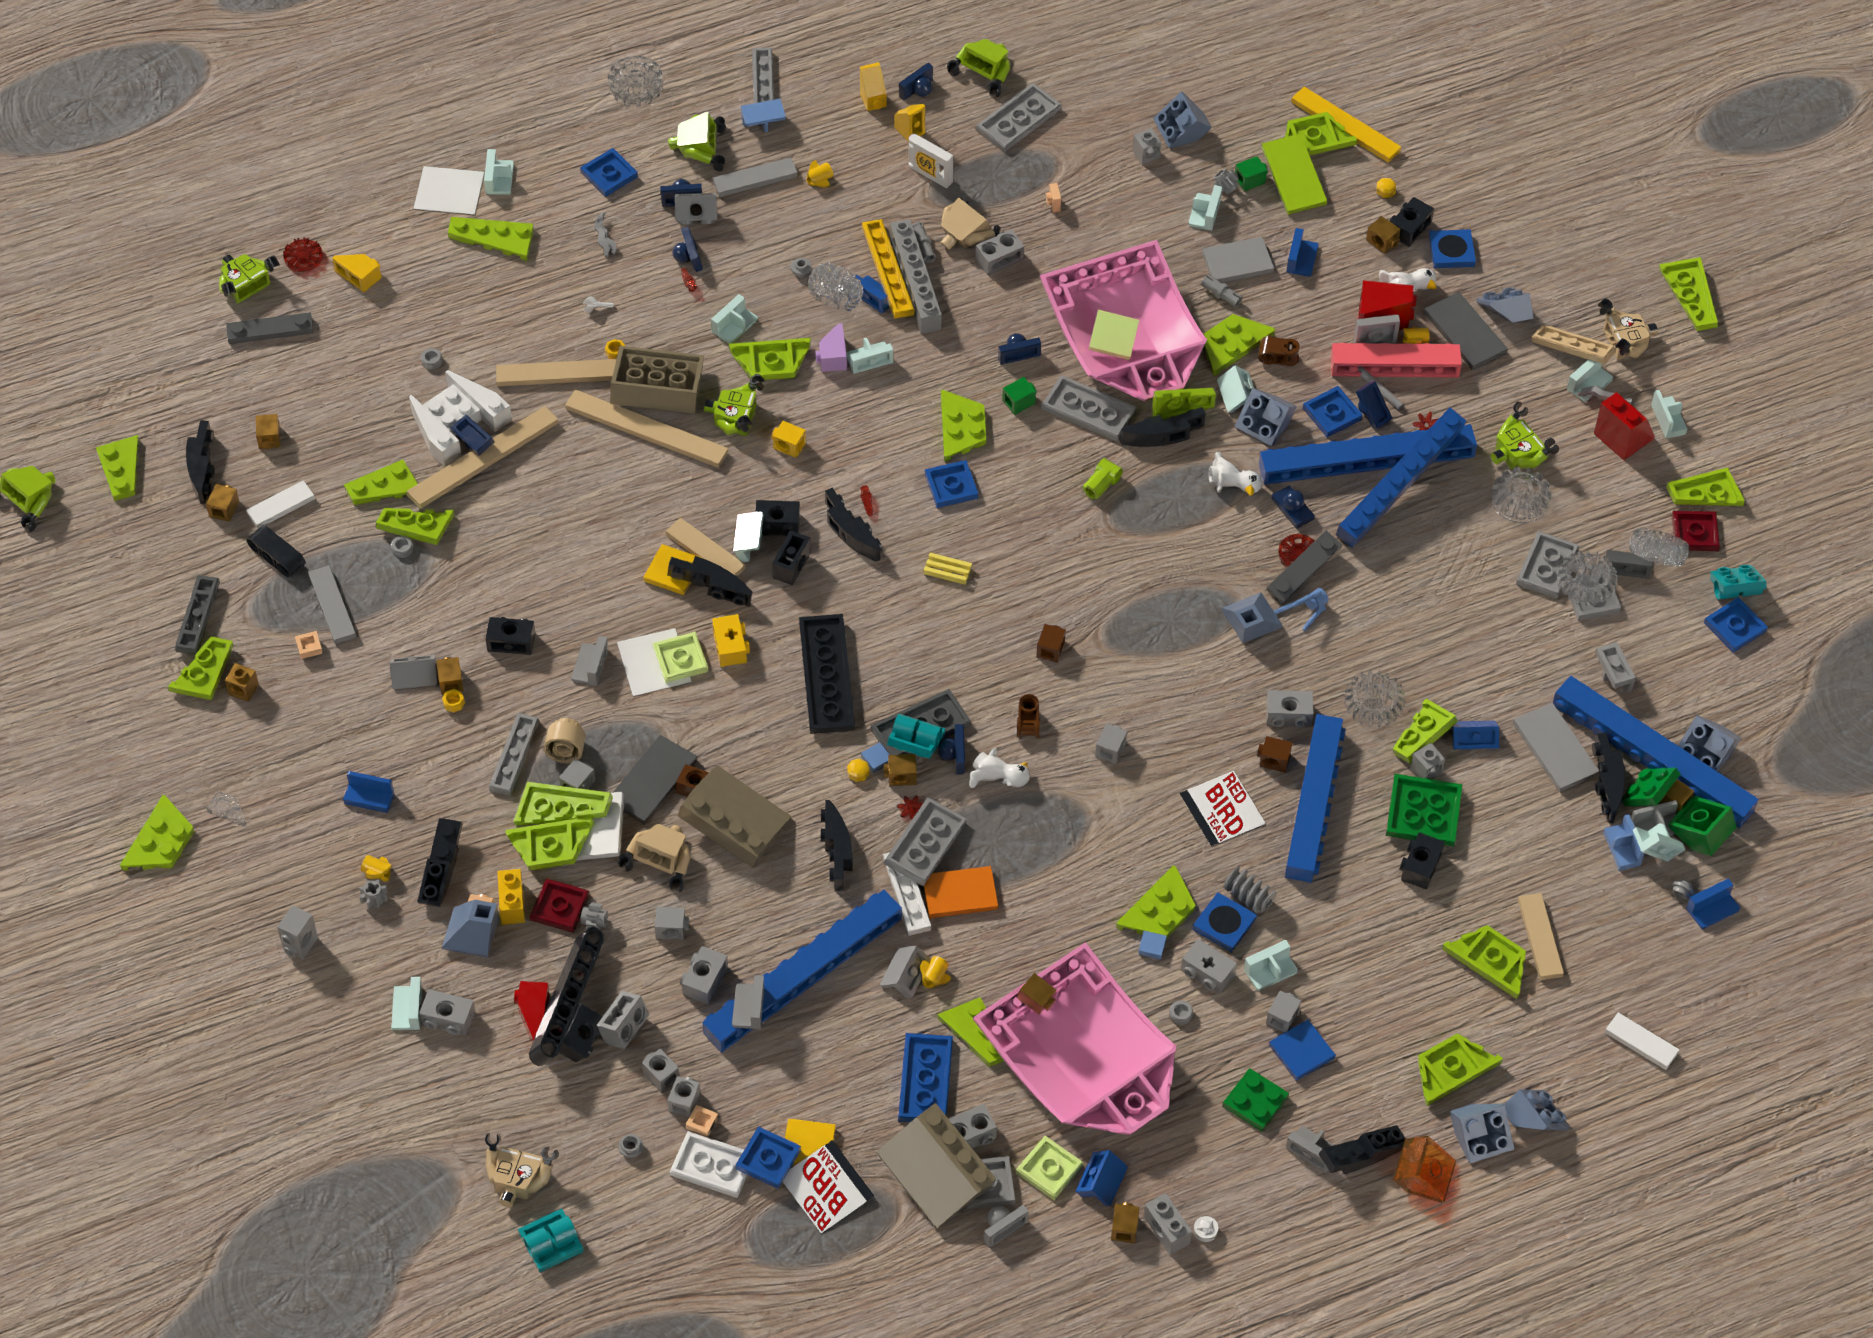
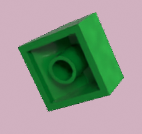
M1693 796L1668 823L1669 828L1691 850L1712 856L1737 828L1732 807Z

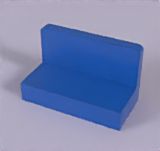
M1296 228L1288 257L1286 273L1311 277L1319 244L1303 240L1304 229Z
M855 274L850 279L851 293L880 313L885 312L890 307L882 284L868 275L861 278Z
M1494 720L1458 721L1451 727L1453 730L1454 750L1499 748V725Z
M348 771L347 779L349 784L343 798L344 804L388 813L395 795L392 780Z
M1729 878L1689 898L1686 909L1701 929H1705L1739 912V905L1730 895L1734 885Z
M1111 1150L1093 1152L1076 1189V1193L1081 1197L1095 1196L1105 1206H1111L1128 1168L1127 1165Z

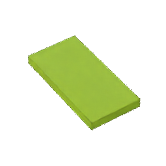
M1301 133L1262 143L1261 148L1287 215L1327 205L1326 196Z

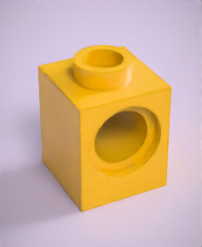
M782 421L780 426L776 427L772 432L773 449L797 458L806 444V430Z

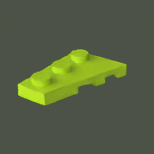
M138 435L96 447L114 501L136 494Z
M402 459L344 484V488L352 503L357 505L377 502L387 497H394V499L403 498L402 495H407V491L418 483Z
M384 508L376 521V529L438 545L454 516V511L445 510V513H436L434 509H425V512H413L411 509Z
M1426 698L1422 703L1423 708L1412 718L1413 723L1410 728L1404 730L1393 747L1394 754L1409 764L1412 761L1413 753L1430 743L1433 744L1458 722L1456 715Z

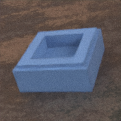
M881 743L861 752V758L868 763L873 773L882 769L884 764H888L889 753Z
M1144 931L1138 954L1161 960L1167 936Z

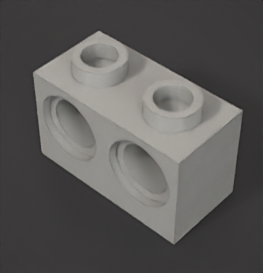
M1011 229L977 244L975 259L986 274L990 275L1024 260V245Z
M621 991L599 1021L597 1027L605 1044L625 1049L647 1019L649 1013L641 996Z
M985 1104L949 1118L971 1148L990 1144L996 1138L997 1127ZM979 1125H982V1126H984V1127H986V1128L980 1130V1129H977V1128H975V1127H976V1126H979Z

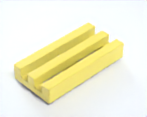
M930 553L923 574L966 585L972 569V563Z

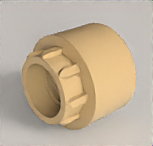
M570 718L556 720L548 727L543 747L544 753L550 759L559 763H572L575 758L579 760L582 756L586 739L585 731L576 720Z

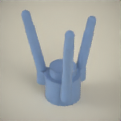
M1318 588L1305 597L1275 610L1274 613L1279 614L1306 603L1309 609L1317 610L1302 628L1303 631H1306L1315 619L1326 610L1324 605L1328 603L1329 598L1323 589Z

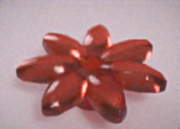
M1431 411L1428 412L1426 418L1421 413H1418L1420 422H1414L1412 425L1418 427L1421 431L1429 430L1438 419H1432Z
M918 795L914 796L912 800L904 796L905 804L897 805L898 809L903 810L900 814L901 818L909 815L912 821L924 803H918Z

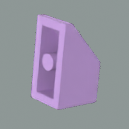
M842 323L837 324L819 342V351H815L816 364H821V372L847 370Z

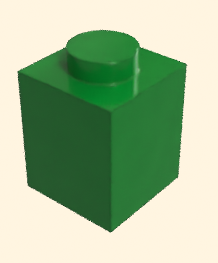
M1258 156L1237 163L1235 166V173L1239 178L1237 182L1242 190L1245 192L1266 184L1268 168L1265 163L1261 162Z
M1022 377L1003 387L1002 401L1015 415L1035 404L1037 390L1032 383H1029L1025 377Z

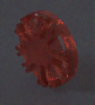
M303 237L301 240L299 238L297 240L294 239V242L285 246L283 258L286 266L291 270L306 272L315 269L321 263L323 252L317 241ZM307 263V267H300L301 264Z
M1292 534L1285 537L1278 549V555L1283 566L1286 565L1288 567L1291 564L1289 561H1295L1315 540L1304 534ZM1294 539H1301V543H1295ZM1282 548H1285V549H1287V550H1289V551H1288V552L1282 551Z

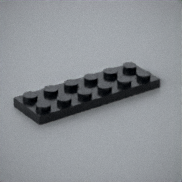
M843 614L799 617L810 734L854 731L855 722Z

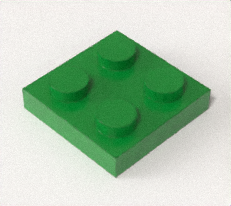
M1676 767L1644 769L1638 774L1636 781L1627 788L1621 801L1625 807L1657 805L1681 773Z
M1249 1068L1223 1101L1222 1107L1262 1132L1288 1099L1289 1092Z

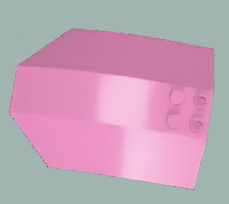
M1157 240L1040 275L1061 329L1075 356L1089 377L1142 401L1153 399L1154 391L1184 389L1207 338H1205L1189 312ZM1098 309L1139 320L1130 360L1088 350Z
M1086 942L1037 974L1057 990L1054 996L1056 1002L1048 1011L1044 1009L1038 1015L1017 998L1020 988L1024 985L1022 984L973 1017L974 1022L1020 1081L1062 1123L1131 1135L1169 1108L1176 1045L1132 1002Z

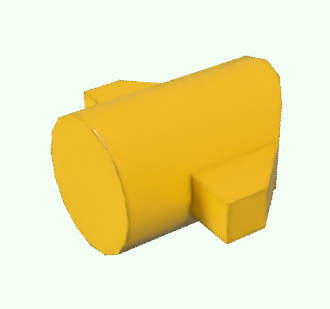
M815 160L810 164L806 181L811 186L827 188L830 186L828 179L834 176L833 170L827 162L818 165Z
M1428 327L1403 328V343H1429Z
M367 855L362 862L361 872L365 873V877L368 879H380L387 882L390 879L392 865L385 857L381 856L378 859Z
M938 956L932 957L930 963L923 960L919 966L923 985L926 988H934L947 984L951 979L945 973L949 963Z

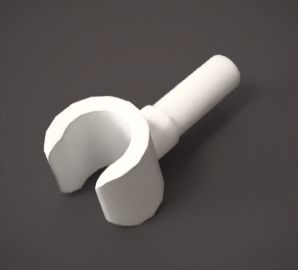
M588 297L583 302V304H587L583 309L586 313H591L594 308L614 307V303L597 302L594 297Z

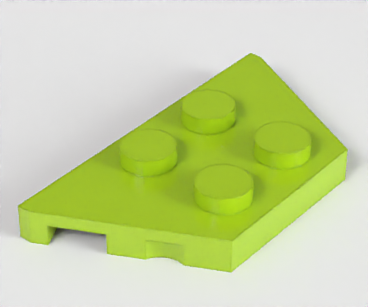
M1328 112L1287 122L1285 137L1301 133L1309 156L1357 145V138L1354 135L1351 137L1345 131V127L1336 122Z
M1232 314L1205 332L1203 335L1207 338V341L1203 348L1206 350L1208 361H1210L1212 374L1216 376L1258 347L1263 337L1274 336L1275 329Z
M811 338L729 344V352L750 379L755 374H760L765 380L795 378L811 346Z
M941 390L944 461H949L953 455L960 452L963 455L970 452L973 448L986 445L984 404Z
M162 795L122 860L120 864L121 870H129V867H142L143 870L155 867L173 868L193 835V826L165 795Z
M590 816L505 830V833L531 871L575 864L594 825V820Z
M1173 865L1118 920L1116 928L1119 930H1123V928L1136 930L1137 934L1143 935L1144 931L1165 935L1167 939L1195 911L1196 905L1176 866Z
M1488 925L1477 929L1475 932L1462 935L1461 939L1451 943L1447 941L1443 944V951L1517 999L1519 997L1526 954L1525 949Z
M1458 1033L1418 1055V1065L1425 1104L1429 1106L1502 1064L1503 1058L1498 1054L1495 1057L1484 1051L1483 1046L1470 1042Z

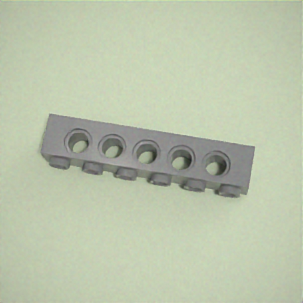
M911 220L891 222L890 241L915 310L914 315L920 333L941 330V311Z

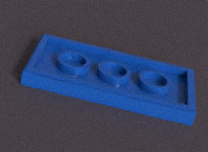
M906 1033L898 1122H912L935 1103L947 1116L953 1036Z

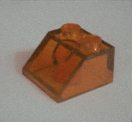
M1429 1136L1407 1138L1404 1141L1393 1181L1407 1193L1443 1203L1447 1196L1456 1160Z

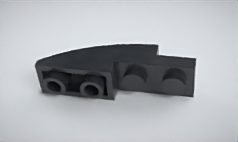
M1200 407L1188 410L1186 413L1178 416L1169 417L1164 421L1160 415L1148 417L1141 422L1129 424L1122 428L1120 443L1133 447H1157L1188 440L1190 431L1205 425L1206 412Z
M200 420L197 436L187 437L186 444L187 469L192 488L200 504H205L206 496L210 495V478H214L215 466L211 465L209 447V444L214 440V430H211L209 421Z
M833 487L825 490V504L828 507L827 523L843 542L859 554L876 562L880 561L882 545L878 538L875 539L873 537L869 523H865L861 516L854 518L852 512L845 508L842 496L840 494L837 495Z
M697 556L694 557L693 563L671 557L667 576L676 580L688 581L697 586L708 587L707 595L715 599H723L739 606L750 607L753 592L730 571Z
M1605 732L1597 734L1595 742L1592 743L1594 757L1597 756L1599 761L1598 770L1600 774L1598 782L1595 783V791L1597 796L1601 797L1603 815L1607 816L1609 823H1613L1624 791L1625 770L1621 750L1611 751Z
M825 800V809H821V823H825V828L821 829V842H825V851H830V862H834V868L829 870L830 882H834V891H844V871H853L851 840L847 826L838 809L830 800Z
M439 818L430 858H427L417 903L441 907L450 884L459 851L458 843L463 826L462 821Z
M1395 1125L1363 1133L1357 1140L1322 1148L1319 1156L1330 1173L1342 1171L1343 1174H1348L1398 1153L1408 1147L1409 1142L1399 1127Z

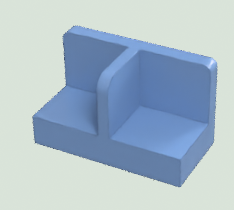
M781 99L741 106L743 126L746 125L748 127L762 124L764 132H768V123L786 119Z
M1629 814L1624 815L1622 824L1604 828L1603 832L1619 871L1641 866L1645 854L1641 851L1633 832L1635 827Z

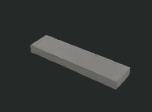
M752 48L754 104L774 100L772 48Z
M787 158L713 177V183L718 196L722 197L798 177V172L792 158Z
M330 566L309 571L310 581L334 643L338 644L356 638L354 628Z
M517 713L490 782L489 791L508 796L512 795L540 723L539 718Z

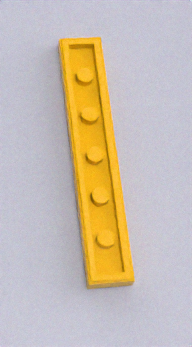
M1305 86L1292 97L1291 103L1310 115L1328 112L1336 122L1345 127V131L1351 137L1354 135L1357 138V144L1389 163L1401 152L1400 145Z
M882 219L862 222V230L884 292L887 295V301L893 318L913 316L915 310Z

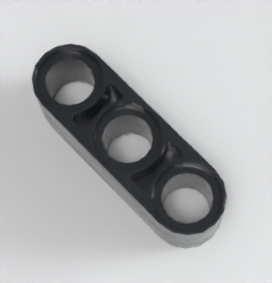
M262 525L246 538L248 546L256 554L287 578L291 577L306 564L304 557L299 551L265 525Z

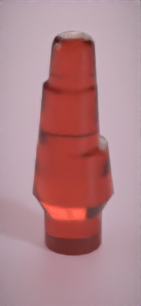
M682 268L681 276L684 285L690 292H694L697 289L696 281L686 268Z
M865 485L860 488V498L867 515L872 516V493L869 490V486Z

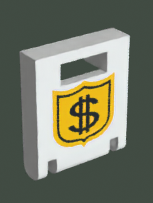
M912 134L909 137V167L941 186L948 188L953 183V155L922 137ZM939 164L944 166L941 173L939 172Z

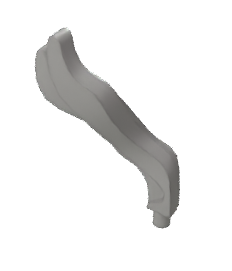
M601 212L596 218L594 227L599 234L598 244L604 249V256L607 258L610 250H612L613 256L616 254L617 246L613 240L608 238V231L602 225L605 212Z
M1590 386L1577 392V395L1586 396L1592 394L1599 399L1606 400L1614 393L1601 390L1598 386ZM1625 399L1630 404L1632 403V399Z

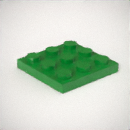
M1394 774L1385 836L1416 840L1420 832L1445 841L1444 845L1454 847L1463 784Z

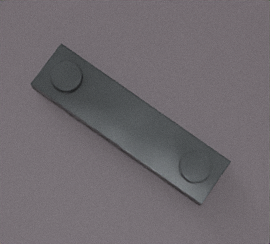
M311 312L226 323L229 344L313 333Z
M1326 530L1267 586L1266 590L1283 604L1341 549L1343 544Z
M197 576L175 645L176 652L196 655L199 651L220 585L219 578Z

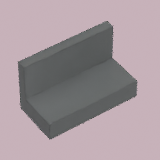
M1613 550L1606 551L1605 573L1649 579L1653 566L1651 555Z

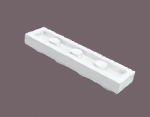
M889 853L883 854L884 861ZM886 866L897 902L902 907V917L908 936L931 931V924L917 882Z

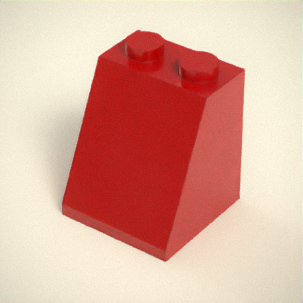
M1363 280L1358 319L1399 315V330L1408 328L1409 320L1414 319L1415 308L1413 307H1416L1417 294H1413L1414 285Z
M1617 392L1601 402L1594 435L1622 460H1626L1655 439L1647 418Z

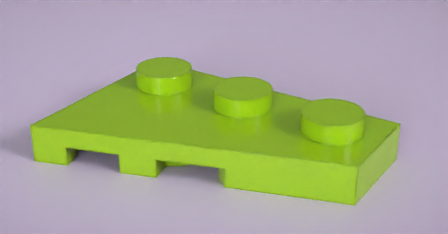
M1213 388L1154 391L1152 417L1160 415L1164 421L1169 417L1181 415L1191 409L1202 407L1206 410L1214 408L1216 393Z
M1728 467L1668 482L1666 487L1676 505L1744 506L1745 503Z
M210 637L196 653L195 659L191 664L183 668L178 679L169 684V692L212 700L233 649V641Z
M981 997L938 1014L937 1019L942 1024L945 1023L957 1038L960 1037L969 1046V1049L988 1067L1004 1061L973 1020L974 1016L986 1009Z

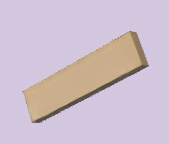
M1544 324L1532 336L1533 343L1601 364H1606L1616 353L1614 345Z
M681 517L666 530V536L685 550L725 568L735 576H738L746 569L743 562Z
M1542 894L1519 896L1518 903L1539 979L1546 980L1563 977L1564 972Z

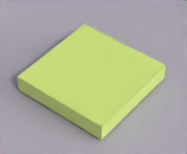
M1098 309L1088 350L1130 360L1139 320Z
M696 632L653 643V649L665 683L708 672V666Z
M1044 1136L1018 1166L1016 1174L1055 1200L1080 1171L1084 1162L1047 1136Z

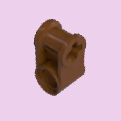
M1263 337L1260 341L1258 360L1267 365L1294 366L1299 361L1298 352L1300 345L1295 339Z
M1025 694L1019 699L1017 738L1021 736H1035V738H1039V700L1032 694Z

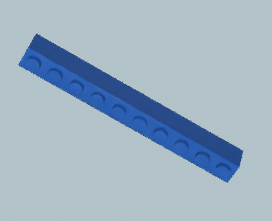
M1464 425L1462 432L1433 463L1475 458L1477 442L1472 425ZM1415 430L1406 433H1393L1383 436L1375 435L1368 438H1353L1344 441H1331L1329 443L1309 444L1298 447L1290 446L1283 449L1260 451L1259 468L1263 484L1390 469L1401 460L1428 430Z
M1570 675L1555 692L1553 704L1558 711L1569 715L1578 724L1590 729L1595 735L1606 732L1609 743L1614 748L1629 755L1632 760L1641 763L1649 769L1676 767L1681 773L1678 780L1695 791L1693 796L1732 807L1737 828L1740 829L1755 812L1759 801L1758 798Z
M885 890L878 894L875 893L862 906L855 907L843 920H837L828 931L818 934L809 945L799 948L790 959L780 962L771 973H765L763 975L765 989L761 1023L902 920V907ZM732 999L728 1000L715 1014H709L704 1019V1022H702L703 1034L721 1053L753 1030L732 1027L734 1000Z

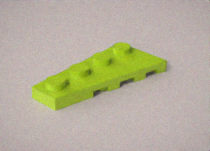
M451 217L448 238L471 245L475 243L483 245L484 249L492 250L493 248L502 251L505 255L520 256V259L527 261L534 226L531 223Z
M1701 257L1659 264L1660 272L1696 331L1718 328V321Z
M527 782L513 822L516 826L590 816L592 818L607 817L613 796L610 792Z

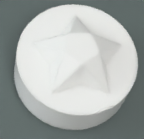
M1203 1216L1196 1220L1194 1235L1198 1240L1210 1242L1217 1237L1218 1223L1215 1219Z

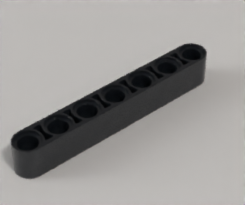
M596 927L588 928L574 941L529 1050V1058L534 1065L543 1066L547 1064L560 1051L604 942L602 931Z

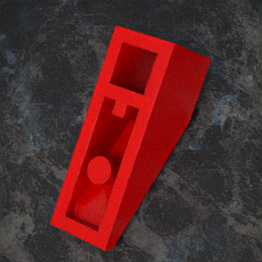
M520 981L519 990L514 992V1004H518L519 1014L533 1043L549 1004L548 982Z

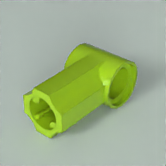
M1106 458L1101 459L1096 466L1094 474L1083 485L1082 491L1085 492L1088 498L1092 500L1098 499L1111 484L1115 485L1120 480L1123 468Z

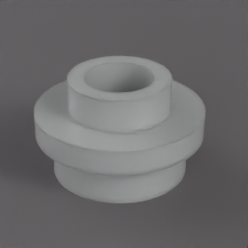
M797 258L791 263V271L799 278L808 276L812 270V264L806 258Z
M1674 881L1672 884V893L1683 900H1689L1690 896H1693L1695 893L1692 889L1693 886L1687 881Z
M634 1134L625 1135L619 1142V1151L624 1157H637L643 1150L642 1140ZM629 1145L635 1146L633 1149H627Z

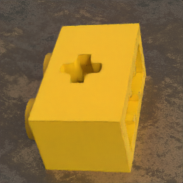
M739 615L712 618L713 634L720 667L747 663L746 654H750L748 640L744 641L743 636L746 635L744 622L740 623Z
M521 869L497 871L499 911L502 925L525 923Z

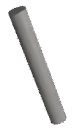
M1358 366V371L1361 373L1360 377L1367 383L1376 381L1382 396L1397 410L1404 407V404L1362 366Z

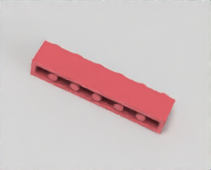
M1332 343L1330 356L1332 376L1361 377L1358 366H1362L1373 377L1459 378L1462 365L1460 344Z

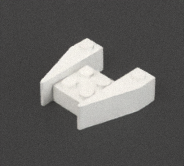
M449 370L445 372L448 388L422 405L412 395L409 396L411 412L431 455L444 467L461 456L459 440L450 427L465 414L475 423L481 420L484 421L494 432H497L512 421L510 405L496 392Z

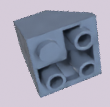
M1180 92L1153 118L1169 148L1196 142L1212 128L1204 112L1184 92Z
M1515 287L1505 288L1503 293L1486 292L1483 293V297L1476 298L1477 303L1506 321L1514 323L1533 319L1530 294L1522 292V289L1515 290Z
M1252 388L1235 427L1273 446L1288 427L1297 406L1278 396Z
M1262 592L1222 608L1223 613L1242 643L1282 628L1281 622Z
M1696 715L1678 746L1718 772L1730 758L1742 738L1723 725Z
M472 900L454 907L442 950L488 958L500 918L497 903Z
M1520 1089L1504 1104L1507 1118L1514 1127L1540 1130H1568L1571 1128L1566 1121L1565 1114L1556 1108L1553 1104V1098L1544 1090Z
M1471 1104L1450 1111L1454 1133L1470 1164L1514 1150L1504 1104Z

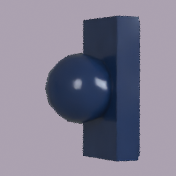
M926 63L899 83V97L903 101L914 93L920 97L928 96L933 88L931 82L933 80V66L930 63Z
M678 179L673 185L660 186L662 207L675 206V194L702 193V183L690 184L686 179Z
M688 226L684 227L681 231L685 243H678L674 246L672 250L673 258L680 263L691 260L695 271L703 270V265L690 228Z
M1014 333L1009 336L1006 345L998 346L1000 365L1041 356V340L1039 337L1027 340L1024 335Z
M1370 381L1356 391L1359 398L1358 408L1361 413L1367 415L1373 429H1378L1393 419L1376 381Z
M467 414L450 427L451 431L465 443L466 447L474 451L478 456L495 443L494 439Z
M1290 485L1272 494L1271 499L1296 529L1314 520L1315 515L1305 504L1303 494L1293 490Z
M955 724V740H942L938 745L937 751L943 760L950 761L955 759L956 775H964L963 724Z

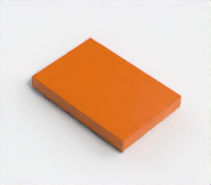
M991 866L932 873L924 885L929 918L998 910Z

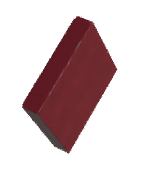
M1672 511L1675 551L1719 552L1720 542L1715 511Z
M546 878L529 916L530 921L574 933L582 910L590 896V891Z

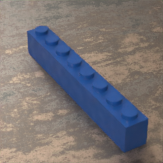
M1449 407L1340 523L1335 535L1349 547L1353 548L1462 432L1467 420Z
M1316 714L1285 878L1312 883L1313 875H1318L1321 861L1316 860L1317 855L1322 856L1324 842H1321L1320 839L1321 836H1326L1328 823L1324 822V818L1330 816L1332 805L1327 802L1328 797L1333 798L1335 785L1331 784L1332 778L1337 779L1339 766L1335 765V761L1340 760L1343 748L1338 745L1339 741L1344 742L1346 728H1342V718Z

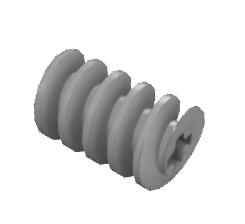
M1240 866L1236 867L1226 879L1224 889L1227 892L1231 891L1234 897L1239 896V900L1246 902L1247 907H1253L1255 913L1267 910L1274 901L1277 892L1273 891L1268 894L1270 888L1268 885L1261 889L1262 880L1253 883L1256 877L1254 874L1247 878L1248 870L1245 869L1240 873Z

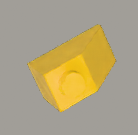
M879 62L860 67V95L867 112L887 107V92Z
M924 104L910 105L894 114V128L908 142L912 134L918 136L925 134L926 106Z
M365 254L335 255L332 257L334 271L363 293L382 278L379 262Z

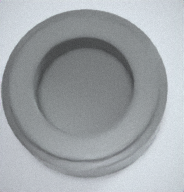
M430 348L421 354V363L424 368L434 370L442 365L443 359L439 350Z
M406 536L394 538L391 542L393 555L398 558L410 556L414 550L412 540Z
M1176 1001L1170 1006L1169 1017L1177 1025L1188 1024L1193 1017V1008L1186 1001Z

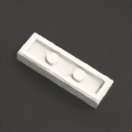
M301 481L247 509L246 512L258 529L262 525H267L315 500V497L306 483Z
M1620 1013L1616 1014L1605 1030V1034L1667 1070L1679 1052V1049Z

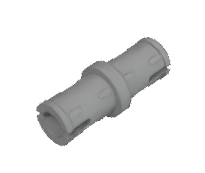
M916 222L912 227L925 263L933 262L936 259V255L931 246L932 240L930 236H927L924 224Z
M1209 274L1201 282V286L1214 293L1216 298L1225 300L1235 308L1243 299V296L1228 288L1226 283L1222 284Z

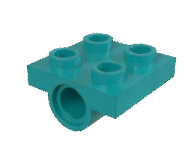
M1740 565L1739 568L1733 569L1721 567L1716 571H1710V580L1713 582L1714 594L1717 600L1738 598L1739 595L1741 597L1762 595L1763 590L1767 589V581L1751 565Z
M898 714L892 733L888 737L887 745L897 750H904L919 757L930 759L944 738L946 729Z
M562 1208L518 1229V1233L539 1273L584 1252L575 1227Z

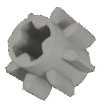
M1224 168L1214 176L1215 182L1213 184L1222 186V191L1229 194L1237 188L1238 183L1236 181L1239 178L1233 169L1228 172Z
M379 879L376 881L367 880L364 887H359L361 894L359 896L360 902H366L368 909L371 907L380 908L383 901H388L386 895L388 892L387 886H381Z
M591 903L589 908H583L581 924L587 926L586 930L590 927H596L599 930L600 927H606L608 911L602 910L603 904Z

